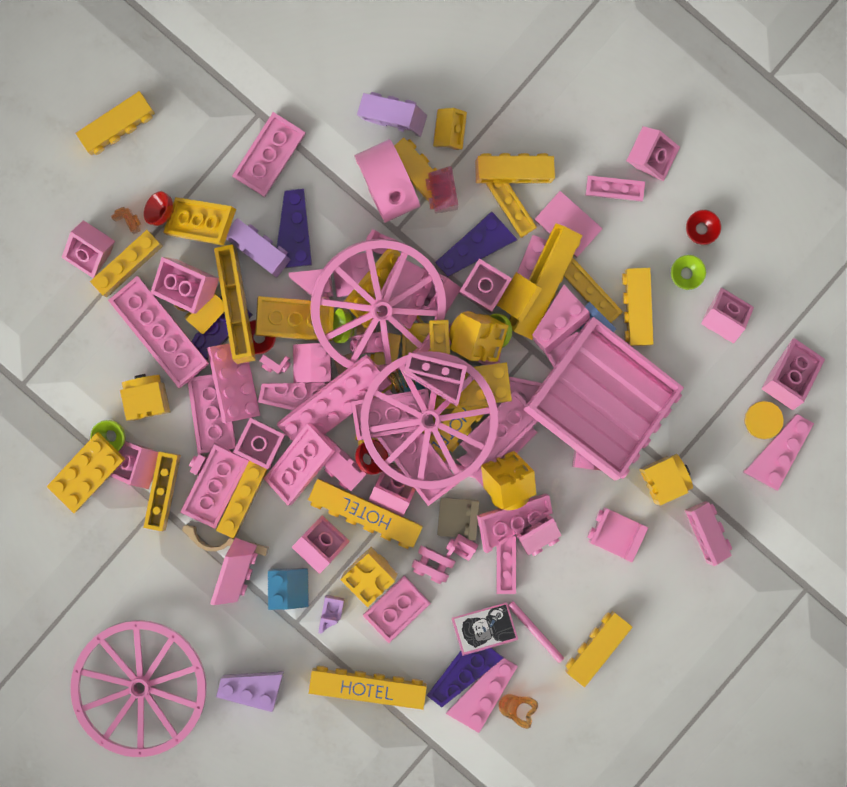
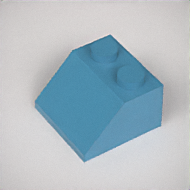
M308 568L268 570V610L309 607Z

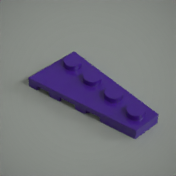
M492 648L462 656L460 651L427 696L442 708L504 657Z

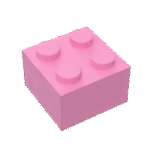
M479 259L461 287L459 294L492 313L512 278Z
M250 418L233 453L266 469H270L286 434L254 418Z

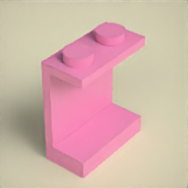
M604 507L603 511L599 510L595 520L598 522L595 528L592 527L587 537L590 538L588 542L627 561L633 562L648 527Z

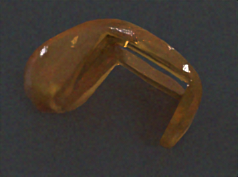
M506 694L499 700L498 706L502 715L512 719L520 727L529 729L532 724L531 716L537 711L538 702L531 697ZM522 703L532 707L526 715V721L518 718L516 713L518 706Z

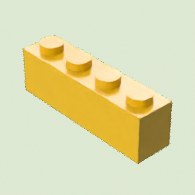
M138 91L75 134L90 155H98L105 150V146L117 143L125 133L130 134L137 129L136 126L140 123L144 124L150 121L155 113L143 94Z
M403 137L394 145L411 183L438 212L455 197V189L449 182L445 183L441 179L442 174L436 168L432 169L428 165L430 162L423 153L419 155L415 150L417 148L410 139L406 140Z
M490 153L480 154L475 160L476 183H552L555 179L554 156H548L547 153H540L537 156H529L528 153H521L518 156H511L509 153H502L499 156H492Z
M144 231L90 281L91 284L102 296L108 297L157 253L163 245L150 231Z
M629 268L625 270V273H622V285L626 287V292L623 293V304H626L623 320L624 323H627V331H624V341L628 342L630 346L653 345L650 268Z
M164 451L158 452L143 528L157 531L166 530L181 455Z
M251 461L248 462L216 531L233 539L236 538L268 469Z
M613 610L611 613L607 612L601 620L603 623L600 627H595L589 635L591 638L588 642H583L577 650L579 652L575 658L571 657L565 665L567 667L565 669L566 673L584 688L633 628Z

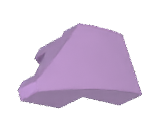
M325 595L318 633H323L324 630L332 625L334 626L341 619L344 598Z

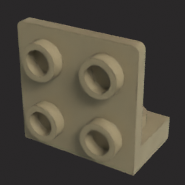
M442 497L440 499L437 535L457 537L460 534L468 538V540H476L479 501Z

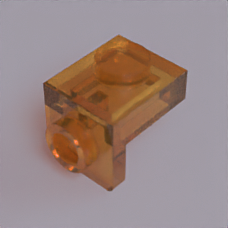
M119 208L114 211L115 214L111 215L112 220L115 222L124 218L133 234L141 231L139 228L141 222L137 214L133 215L129 208Z

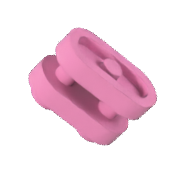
M421 545L418 553L422 555L420 561L414 559L411 565L414 568L413 572L421 576L427 574L431 576L432 581L441 584L442 581L446 582L449 575L445 573L447 567L453 568L456 561ZM429 559L440 563L438 569L427 564Z

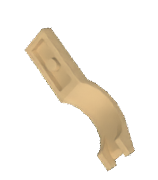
M186 524L182 529L198 547L206 551L216 552L222 550L227 546H231L234 541L230 537L221 546H211L205 544L199 538L196 527ZM249 542L257 545L255 553L267 555L269 547Z

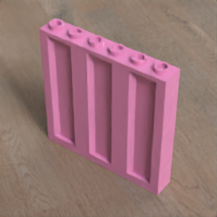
M592 317L583 326L523 410L616 481L627 476L630 471L628 469L629 466L639 459L640 450L650 443L651 439L649 437L652 433H656L661 427L660 421L672 411L670 407L673 403L679 401L684 387L595 317Z

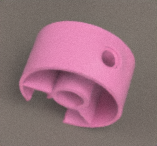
M390 139L354 155L384 223L420 207L410 178Z

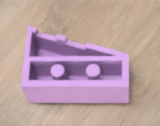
M375 92L370 94L363 93L357 113L365 121L385 127L387 125L396 127L404 132V129L413 131L419 137L422 135L427 114L416 105V102L411 100L402 102L393 96L384 98L381 94Z
M237 218L230 226L226 239L277 278L290 262V259L286 256L288 252L280 246L274 247L272 245L273 241L266 235L261 237L258 234V229L251 224L247 226Z
M284 671L223 675L216 697L273 712Z

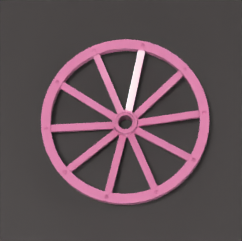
M390 239L366 240L353 244L339 252L321 271L312 292L310 305L311 320L314 332L323 348L335 361L346 368L356 363L380 321L385 364L377 366L383 370L392 363L386 320L391 322L418 347L412 353L428 351L430 349V334L428 333L425 340L421 343L392 314L435 316L434 320H444L446 313L445 290L435 267L423 254L413 247ZM388 248L402 252L383 298L372 249ZM365 250L375 299L339 267L349 257ZM410 255L422 264L429 275L389 300L406 258ZM335 270L370 305L322 299L321 295L324 286L333 271ZM429 282H433L437 298L436 310L393 307ZM320 305L369 311L326 334L323 332L320 320ZM384 305L385 310L382 313H377V308ZM372 319L350 359L340 354L329 343V339Z
M426 351L414 353L467 366L466 372L469 376L463 382L462 391L475 380L482 389L488 403V408L439 415L450 402L445 400L434 410L436 393L431 391L428 409L426 408L412 379L404 374L408 355L386 366L375 377L366 392L361 409V431L365 446L380 469L402 484L421 489H437L454 485L472 475L484 463L492 450L498 430V410L494 395L483 376L464 360L441 352ZM399 368L422 412L377 391L379 385L390 373ZM373 396L418 417V419L369 427V410ZM431 414L435 417V423L432 426L425 425L424 418L426 415ZM490 414V427L485 445L441 423V421ZM420 425L385 461L381 458L373 444L370 433ZM437 428L482 451L472 464L459 472ZM425 430L418 478L407 477L391 468L389 465ZM431 431L454 476L441 480H423Z
M126 621L111 626L99 633L80 653L71 678L72 705L82 728L100 746L116 754L129 757L153 756L175 747L196 726L203 712L206 700V676L201 660L194 648L178 632L152 621ZM133 629L137 676L105 640L107 637L121 631ZM140 629L154 631L169 638L145 676L143 675ZM175 642L186 653L192 666L150 680L167 651ZM100 643L131 680L83 668L91 652ZM195 672L197 678V701L195 702L152 686ZM81 675L129 688L83 705L80 694ZM138 682L145 686L144 691L137 689ZM131 694L104 735L101 734L91 723L85 711ZM151 694L194 708L190 720L179 733L173 728ZM144 697L172 737V739L162 744L145 748ZM136 698H138L137 748L124 746L109 739Z

